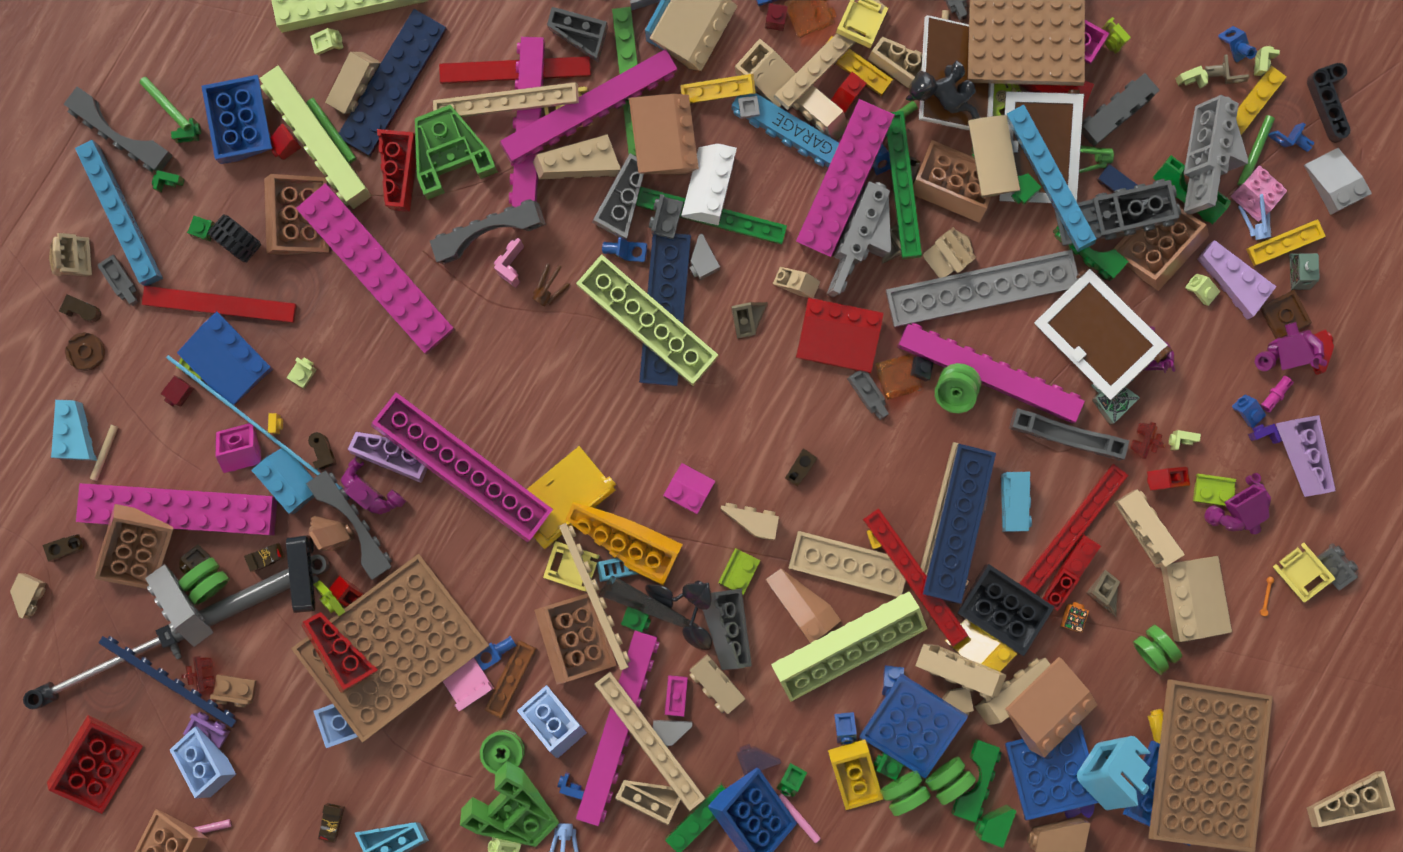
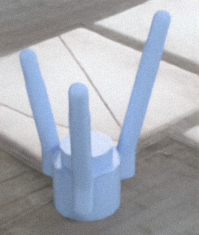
M1260 194L1262 223L1256 224L1255 229L1244 209L1240 205L1238 206L1250 230L1251 237L1255 236L1256 240L1271 237L1270 212L1267 215L1265 213L1263 194Z
M559 823L557 828H555L550 852H554L558 836L559 840H561L560 852H565L566 840H570V836H572L574 852H579L576 829H573V824Z

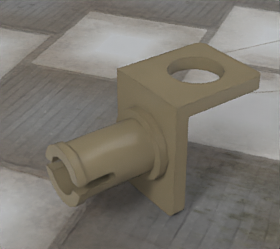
M1224 55L1222 65L1205 66L1208 78L1223 76L1225 84L1242 83L1249 80V74L1230 76L1228 55Z

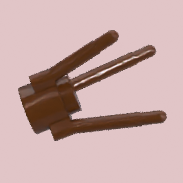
M546 264L537 288L533 292L535 295L532 299L544 307L547 303L550 305L570 285L566 283L550 297L551 293L548 291V288L560 271L561 265H558L543 288L542 284L550 267V264Z

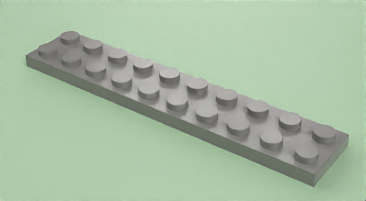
M1068 250L886 289V295L893 326L899 327L1066 291L1078 280L1076 278L1078 273L1073 252Z

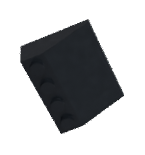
M987 564L973 583L958 614L1024 656L1053 611L1054 606L990 564Z

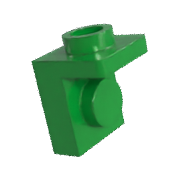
M189 118V122L192 125L191 129L184 131L182 128H177V131H171L172 139L176 143L200 141V123L194 118Z
M157 170L156 175L152 179V186L154 190L162 193L164 185L176 188V185L183 186L185 179L180 175Z
M193 216L187 233L210 242L212 237L209 235V230L214 226L215 222Z
M627 606L621 625L643 633L644 629L648 630L651 619H648L649 614Z
M882 752L881 756L877 755L873 764L876 766L875 771L894 780L897 779L903 767L902 763Z
M790 763L776 788L784 796L794 797L799 791L807 772Z

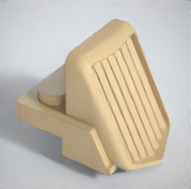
M954 227L936 240V244L923 254V257L939 278L946 277L955 270L959 273L976 258L973 254L970 238L955 230Z
M58 233L50 245L49 261L52 274L55 276L92 275L89 238L76 237L75 234Z

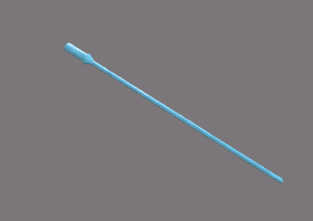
M169 355L166 357L316 475L321 474ZM335 483L339 490L342 489L339 484Z

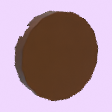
M78 333L68 341L69 343L65 348L66 359L76 369L92 370L103 361L105 355L104 344L94 334Z

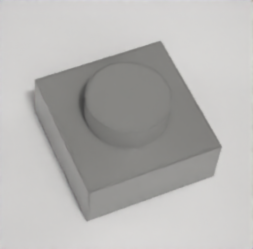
M757 96L738 98L741 119L760 116Z

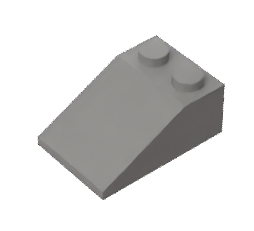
M1339 148L1304 165L1330 215L1372 194L1363 176Z

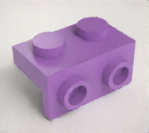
M202 712L191 714V720L183 734L186 735L194 727H198L220 750L230 732L225 729L226 725L219 721L214 723L209 720L208 715Z

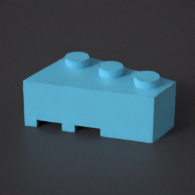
M55 400L51 458L97 461L92 447V438L87 427L88 423L83 403L71 400Z
M1006 472L1001 474L1002 532L1029 531V527L1032 526V519L1029 516V508H1031L1030 472Z
M418 822L355 832L363 852H408L429 841L421 823Z

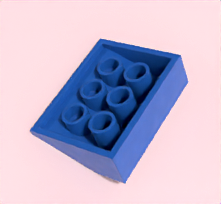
M258 75L201 86L214 157L220 164L236 162L272 149Z
M215 312L204 322L177 352L210 388L232 405L241 400L273 370L218 312Z
M755 768L720 792L708 806L739 852H774L797 824L759 768Z

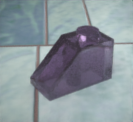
M750 744L740 747V751L736 752L744 776L755 768L764 770L781 764L779 757L756 746L751 747Z

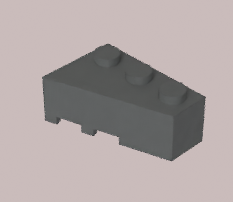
M552 7L547 22L549 30L587 56H590L596 62H599L608 30L607 22Z

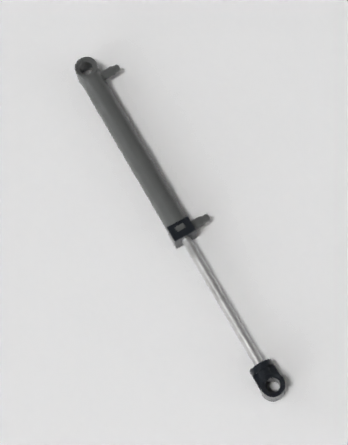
M324 555L311 556L313 584L319 581L318 575L327 572L330 568V561ZM317 559L323 562L320 570L315 568V561ZM283 570L199 610L198 612L205 619L203 622L211 627L290 589L289 570ZM166 625L155 630L158 637L131 649L136 652L134 655L136 656L161 644L163 648L170 647L175 658L180 659L182 655L177 643L185 638L179 632L175 634L170 626ZM116 656L58 685L48 682L26 692L23 697V703L29 709L42 708L58 700L59 692L125 660ZM35 694L39 697L38 704L33 700Z

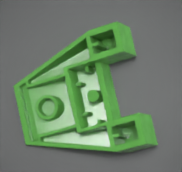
M451 105L415 118L417 178L427 200L445 193L439 175L473 163L480 179L498 173L488 148Z
M508 761L495 773L494 790L500 792V794L489 805L472 797L461 808L460 826L476 834L534 847L559 824V820L524 770Z

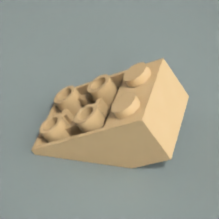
M759 39L735 66L737 76L754 74L755 90L778 107L782 106L774 98V95L796 73L771 47Z
M726 503L725 506L721 505V511L754 537L775 540L779 516H775L776 512L764 510L763 513H758L756 508L745 506L743 510L738 509L736 504Z

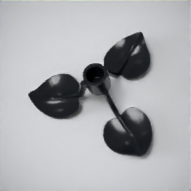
M701 581L688 583L682 588L683 593L677 597H673L671 590L664 586L653 584L645 586L646 593L651 601L662 609H671L673 602L678 601L682 597H685L690 603L694 604L695 608L689 623L690 627L683 628V636L689 644L698 649H711L712 638L704 628L694 626L698 608L707 610L711 606L712 596L709 583Z

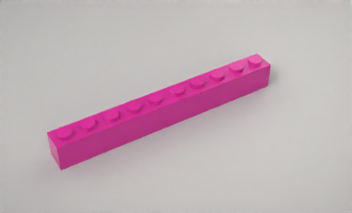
M521 37V43H517V54H520V61H516V73H519V80H515V90L542 87L545 40L541 37ZM542 108L518 110L517 117H513V129H516L517 132L540 119ZM533 153L526 156L527 159L522 163L517 164L515 162L511 164V166H514V173L510 174V185H513V192H509V204H512L514 207L520 206L521 202L529 199L537 202L538 174L533 164L536 157Z
M665 49L580 96L579 103L564 105L502 139L500 145L511 164L515 162L520 164L527 159L526 156L533 153V155L540 153L547 144L552 146L559 142V138L565 134L568 137L577 131L576 128L580 126L586 127L593 123L592 119L598 116L599 118L606 116L610 113V109L614 107L618 109L626 104L625 101L629 98L640 97L646 89L649 91L659 86L658 83L662 80H665V82L675 77L674 74L677 71V67Z
M907 324L898 343V348L932 361L944 368L956 363L966 364L976 370L981 378V384L1067 422L1075 423L1085 402L1080 399V395L1070 392V394L1063 392L1062 387L1054 384L1052 386L1045 384L1046 381L1039 377L1031 378L1023 370L1017 369L1015 371L1005 362L1000 361L997 363L992 361L993 358L991 356L976 354L973 348L968 346L960 347L957 345L958 342L947 338V340L940 338V334L934 331H929L928 333L922 330L923 327L918 324Z
M635 630L628 650L629 667L622 670L618 683L639 709L642 698L639 697L640 691H645L648 679H645L647 671L651 672L654 662L650 659L653 652L657 653L660 642L656 641V636ZM610 708L576 817L577 820L599 826L600 821L604 822L607 811L604 810L606 802L610 803L613 792L610 791L612 784H616L619 775L616 772L617 765H622L625 756L621 752L623 746L627 747L630 740V735H627L628 729L612 708Z

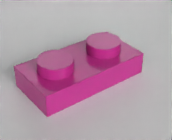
M668 675L665 715L684 716L688 677Z

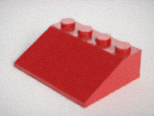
M808 298L796 358L871 373L884 313Z
M87 715L47 781L48 790L102 814L143 745L110 725Z

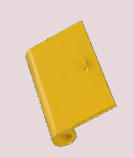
M580 446L527 488L529 492L553 509L534 534V538L544 549L563 535L559 527L560 525L565 523L568 526L572 525L565 519L573 502L595 508L616 491L614 488L616 483L610 476L606 478Z

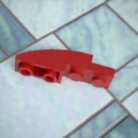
M1083 535L1079 543L1065 559L1042 599L1053 605L1054 609L1058 611L1080 580V576L1101 545Z

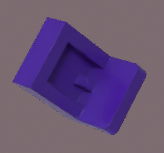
M1261 424L1252 428L1253 432L1248 434L1251 441L1266 435L1270 436L1273 444L1282 441L1275 424L1265 427Z

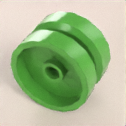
M956 363L943 369L935 387L937 403L943 409L952 413L967 412L973 408L981 389V378L974 368L966 364Z
M214 558L203 561L185 574L178 582V585L184 592L191 591L189 599L194 605H199L208 600L230 580L224 571L217 572L219 564Z
M1152 625L1146 630L1147 638L1139 636L1133 641V645L1140 656L1160 675L1169 669L1168 661L1175 664L1183 657L1181 651L1171 638L1156 625Z
M498 730L490 734L483 741L480 748V760L483 766L493 774L506 761L518 767L525 756V745L521 737L510 730ZM504 748L506 750V753L504 755H501L500 749L502 750Z
M955 757L943 764L925 781L931 791L938 790L936 798L942 805L948 804L959 797L976 781L970 771L962 772L965 764L960 757Z
M917 770L897 778L880 790L885 801L893 800L889 805L893 816L904 814L931 797L926 786H919L922 778Z

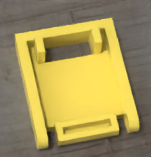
M850 0L836 33L871 48L888 8L885 7L882 10V14L878 12L882 4L873 0H859L858 3L854 2L855 0ZM848 27L851 28V29H853V30H855V31H858V32H860V33H862V34H864V35H866V36L863 37V36H861V35H859V34H857V33H854V32L848 30Z
M555 541L543 578L587 592L585 586H582L583 581L568 546ZM583 550L584 554L581 556L584 562L588 561L592 570L589 575L592 580L597 562L590 561L591 557L599 559L600 555ZM556 552L563 553L558 572L551 570Z
M1302 543L1301 546L1305 549L1304 552L1297 547L1279 561L1283 566L1282 569L1277 564L1273 567L1305 603L1334 581L1335 577L1305 543ZM1320 575L1324 581L1308 592L1304 586Z

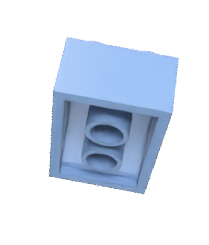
M547 685L517 710L549 752L557 759L587 733Z
M333 704L313 711L326 748L358 737Z
M194 727L170 749L194 798L213 796L236 775L228 758L198 727Z

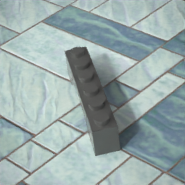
M78 86L65 101L64 105L69 108L67 111L76 119L78 116L83 118V124L90 129L93 127L99 130L97 134L106 140L111 138L114 141L112 144L121 151L125 148L129 151L127 154L136 162L139 159L143 161V167L150 172L154 170L162 171L173 157L170 152L153 140H133L116 133L105 121L98 101Z
M531 199L521 202L520 206L507 207L504 209V212L499 214H489L486 216L487 219L482 221L474 220L469 223V226L464 228L462 226L452 229L451 233L436 235V239L430 241L436 262L444 265L461 258L466 248L475 239L490 230L513 227L531 231L546 225L540 204Z
M1018 408L1014 410L1009 426L1011 430L1118 461L1125 459L1130 442L1115 436L1069 426Z
M325 470L307 482L306 485L317 501L337 508L353 524L361 543V565L371 580H373L391 567L389 563L392 560L386 552L382 553L378 548L381 546L380 542L375 536L373 538L370 536L368 531L371 529L365 520L362 522L359 520L357 515L360 513L354 504L351 506L348 504L346 499L349 497L343 488L340 490L337 488L335 483L338 481L332 472L328 474Z

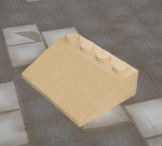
M671 0L650 39L664 50L666 49L670 55L688 69L702 71L735 12L737 5L731 0Z
M1218 556L1175 562L1166 567H1161L1174 641L1195 640L1232 632Z

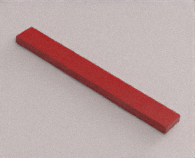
M590 56L544 58L543 79L591 76ZM520 60L439 64L440 83L519 80V73H516V61Z
M144 286L142 298L143 306L212 314L218 312L221 315L294 323L297 305L295 303Z
M1112 464L1019 584L1037 594L1129 475L1115 464Z
M878 508L862 519L951 646L954 647L969 635L943 599L922 594L926 574Z

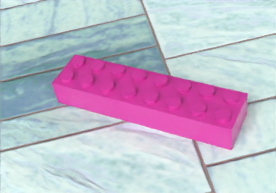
M861 99L858 100L796 242L832 257L895 114Z

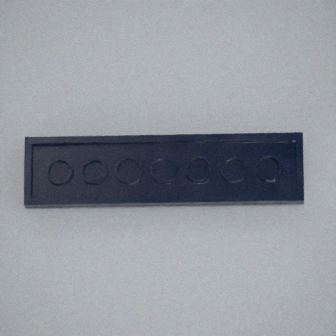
M413 9L367 85L365 92L359 98L355 111L350 113L341 128L339 135L345 143L371 157L379 143L377 129L387 130L445 34L447 28L444 25Z
M675 234L674 240L653 235L647 294L683 324L691 235ZM643 343L639 383L678 386L679 373Z
M963 444L957 445L923 595L959 604L962 603L996 457L995 452Z

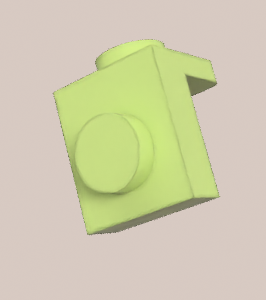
M1200 274L1192 277L1185 287L1188 291L1194 292L1201 302L1208 306L1220 293V290L1209 277Z

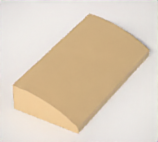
M1001 115L968 120L981 197L985 198L1020 191L1007 116Z

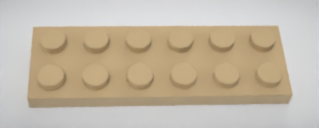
M801 531L797 532L789 569L896 597L902 595L905 579L887 554Z

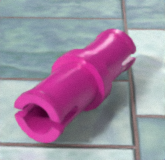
M1283 376L1276 387L1271 388L1270 394L1261 403L1262 409L1270 413L1279 400H1283L1284 394L1294 382L1289 377Z

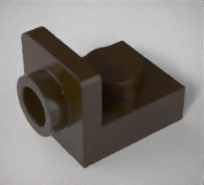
M197 544L180 558L179 568L184 574H187L194 567L211 557Z

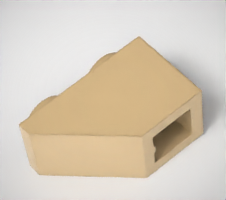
M780 267L773 284L799 296L814 298L820 281L806 272Z
M18 573L10 590L17 613L22 619L30 618V616L34 615L37 609V601L44 595V587L46 585L45 582L26 573Z
M963 687L947 690L942 698L967 715H969V712L974 711L971 693Z

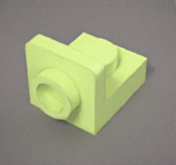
M327 28L310 36L314 53L317 55L334 48L339 50L343 48L342 36L338 30Z
M1271 46L1261 48L1255 56L1254 75L1262 76L1267 72L1271 64L1270 59H1275L1280 54V50H1275Z
M1202 66L1181 73L1175 78L1178 85L1185 83V86L1197 81L1199 88H1203L1208 84V74L1202 69Z
M297 357L295 360L297 363L287 378L300 387L305 388L317 369L312 367L314 363L305 357L301 360Z
M1180 430L1173 431V434L1169 437L1170 450H1179L1180 440H1182L1181 444L1193 445V442H1200L1201 434Z
M492 837L488 844V852H519L521 844Z

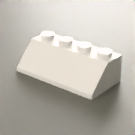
M722 144L698 148L697 160L699 169L692 172L681 217L719 225L737 148Z

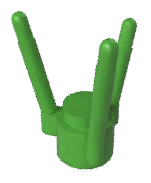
M1080 145V152L1095 154V161L1099 162V164L1080 169L1079 173L1106 168L1107 164L1113 162V149Z

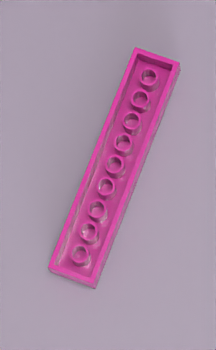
M326 183L296 208L425 354L429 353L455 330Z
M396 392L371 424V427L527 543L553 510Z
M79 483L76 522L109 524L114 504L136 508L172 526L173 529L275 535L277 499L274 496Z

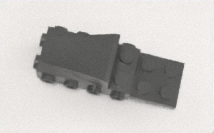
M1164 179L1154 181L1153 184L1147 186L1139 184L1134 186V189L1115 190V193L1108 195L1107 193L1097 194L1092 200L1077 203L1096 239L1105 238V240H1112L1117 237L1136 234V231L1144 229V232L1156 229L1155 226L1158 225L1169 227L1175 225L1179 215H1181L1180 206L1175 201L1177 196L1176 188L1174 185L1172 186L1171 180L1165 181ZM1055 211L1062 246L1073 244Z

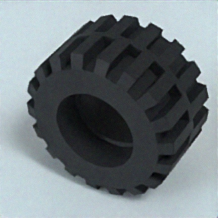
M225 214L209 230V235L242 262L247 263L261 246L260 241Z

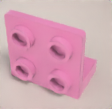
M1258 166L1230 197L1259 222L1262 219L1260 194L1264 196L1265 213L1267 215L1287 190L1267 170Z
M519 238L515 241L512 240L506 247V253L503 256L500 255L494 262V269L497 274L515 288L520 283L519 275L509 265L524 248Z
M475 658L471 659L443 681L457 704L455 706L458 711L463 710L494 689Z

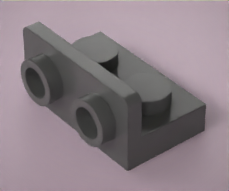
M660 194L659 199L656 198L653 210H656L655 217H651L649 222V228H652L651 233L653 235L674 240L683 202L666 198L662 194Z
M1332 543L1327 550L1317 557L1335 577V580L1332 581L1334 586L1341 590L1358 578L1359 568L1354 561H1349L1344 556L1346 554L1339 545L1336 547Z

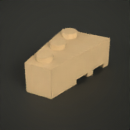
M350 52L325 103L344 114L354 112L358 106L359 98L365 92L367 85L381 62L364 52Z
M814 86L809 88L792 105L795 110H799L822 133L835 141L844 134L848 125L844 111Z
M708 654L690 668L691 674L689 675L696 683L700 682L704 688L702 690L708 698L713 697L716 700L715 706L721 713L725 711L729 714L745 700L741 692Z
M627 780L623 781L615 797L616 800L666 825L669 824L680 801V798L670 786Z

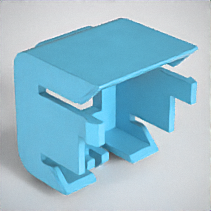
M1135 736L1098 742L1078 770L1077 779L1105 810L1138 806L1135 788L1121 773L1145 795L1149 786L1142 780L1150 767L1138 755L1150 754V751Z

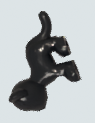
M957 60L953 65L946 66L944 71L945 78L935 80L929 73L920 71L909 86L910 95L906 97V100L924 101L934 95L939 99L942 107L950 113L968 111L973 119L980 118L976 108L967 102L976 92L973 82L965 80L957 86V89L954 85L965 75L964 66Z

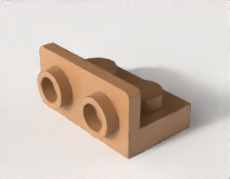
M218 674L216 675L214 692L210 695V699H215V703L227 704L228 701L234 702V706L246 707V704L253 703L257 680Z

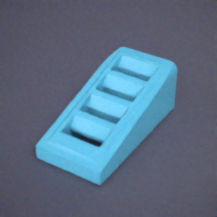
M619 558L597 563L600 582L639 573L633 570L629 571L625 565H623L624 573H622L619 563L622 561ZM613 563H615V568H616V573H617V574H614V573H613V568H612V564H613ZM604 565H607L609 576L605 574Z

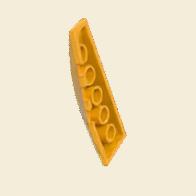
M574 502L565 519L583 534H588L592 537L596 544L605 547L614 558H619L628 569L664 585L683 545L631 520Z

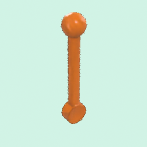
M1273 577L1267 578L1268 585L1263 609L1260 610L1261 616L1268 615L1267 605L1271 585L1274 583Z

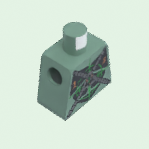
M1318 253L1289 254L1291 290H1310L1320 278Z
M1094 383L1091 384L1098 392L1092 401L1110 425L1114 424L1140 398L1125 387L1110 400Z

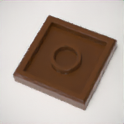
M1295 289L1262 305L1260 308L1275 339L1287 336L1284 325L1296 322L1298 330L1312 324Z

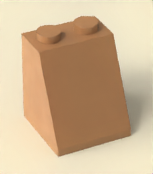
M1078 817L1032 828V832L1028 833L1027 843L1035 852H1085L1090 823Z

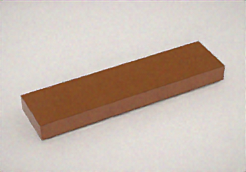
M521 640L518 641L484 709L485 711L501 719L503 718L537 648Z

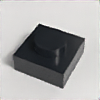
M920 356L914 357L910 375L924 381L930 380L934 362Z

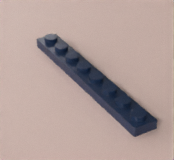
M102 636L98 642L101 646L229 727L233 728L237 721L234 719V714L228 710L220 711L217 709L219 705L210 699L207 702L201 699V693L193 688L191 691L184 688L186 684L179 679L171 680L167 677L169 673L159 668L156 670L152 668V662L144 657L141 660L134 656L136 652L128 647H125V649L119 647V641L111 636L108 638Z

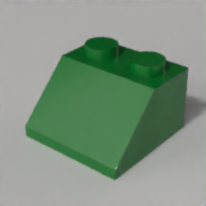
M1004 805L981 816V819L977 820L974 826L975 835L980 840L1003 848L1016 810L1009 805Z

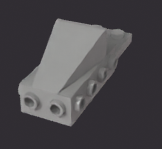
M1219 95L1195 106L1184 175L1189 177L1184 213L1189 215L1215 206L1220 175L1248 164V157L1236 120L1239 103L1231 100L1229 97Z
M869 181L862 188L833 256L839 259L840 262L826 295L832 298L844 292L848 283L845 281L848 274L851 275L856 264L866 259L868 252L884 257L891 251L890 190L886 189L884 184L878 182L874 184Z

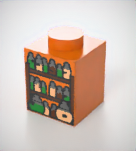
M1073 602V605L1067 604L1060 627L1082 633L1089 610L1084 609L1085 605Z

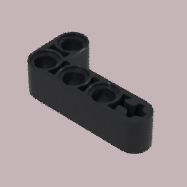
M1335 63L1320 68L1307 78V86L1327 137L1334 143L1342 141L1351 131L1334 88V84L1341 81L1347 75V67L1343 63ZM1333 70L1338 72L1339 77L1333 74ZM1315 76L1321 79V83L1315 80ZM1322 94L1327 95L1328 101L1323 99ZM1329 111L1334 113L1335 118L1330 117Z
M308 535L288 537L286 539L293 612L315 611L310 554L314 552L313 539Z

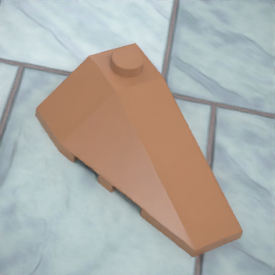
M318 516L311 518L309 534L319 550L336 551L354 540L352 536L354 532L349 524L346 525L343 522Z
M779 569L765 579L809 643L820 638L841 621L830 604L783 569Z

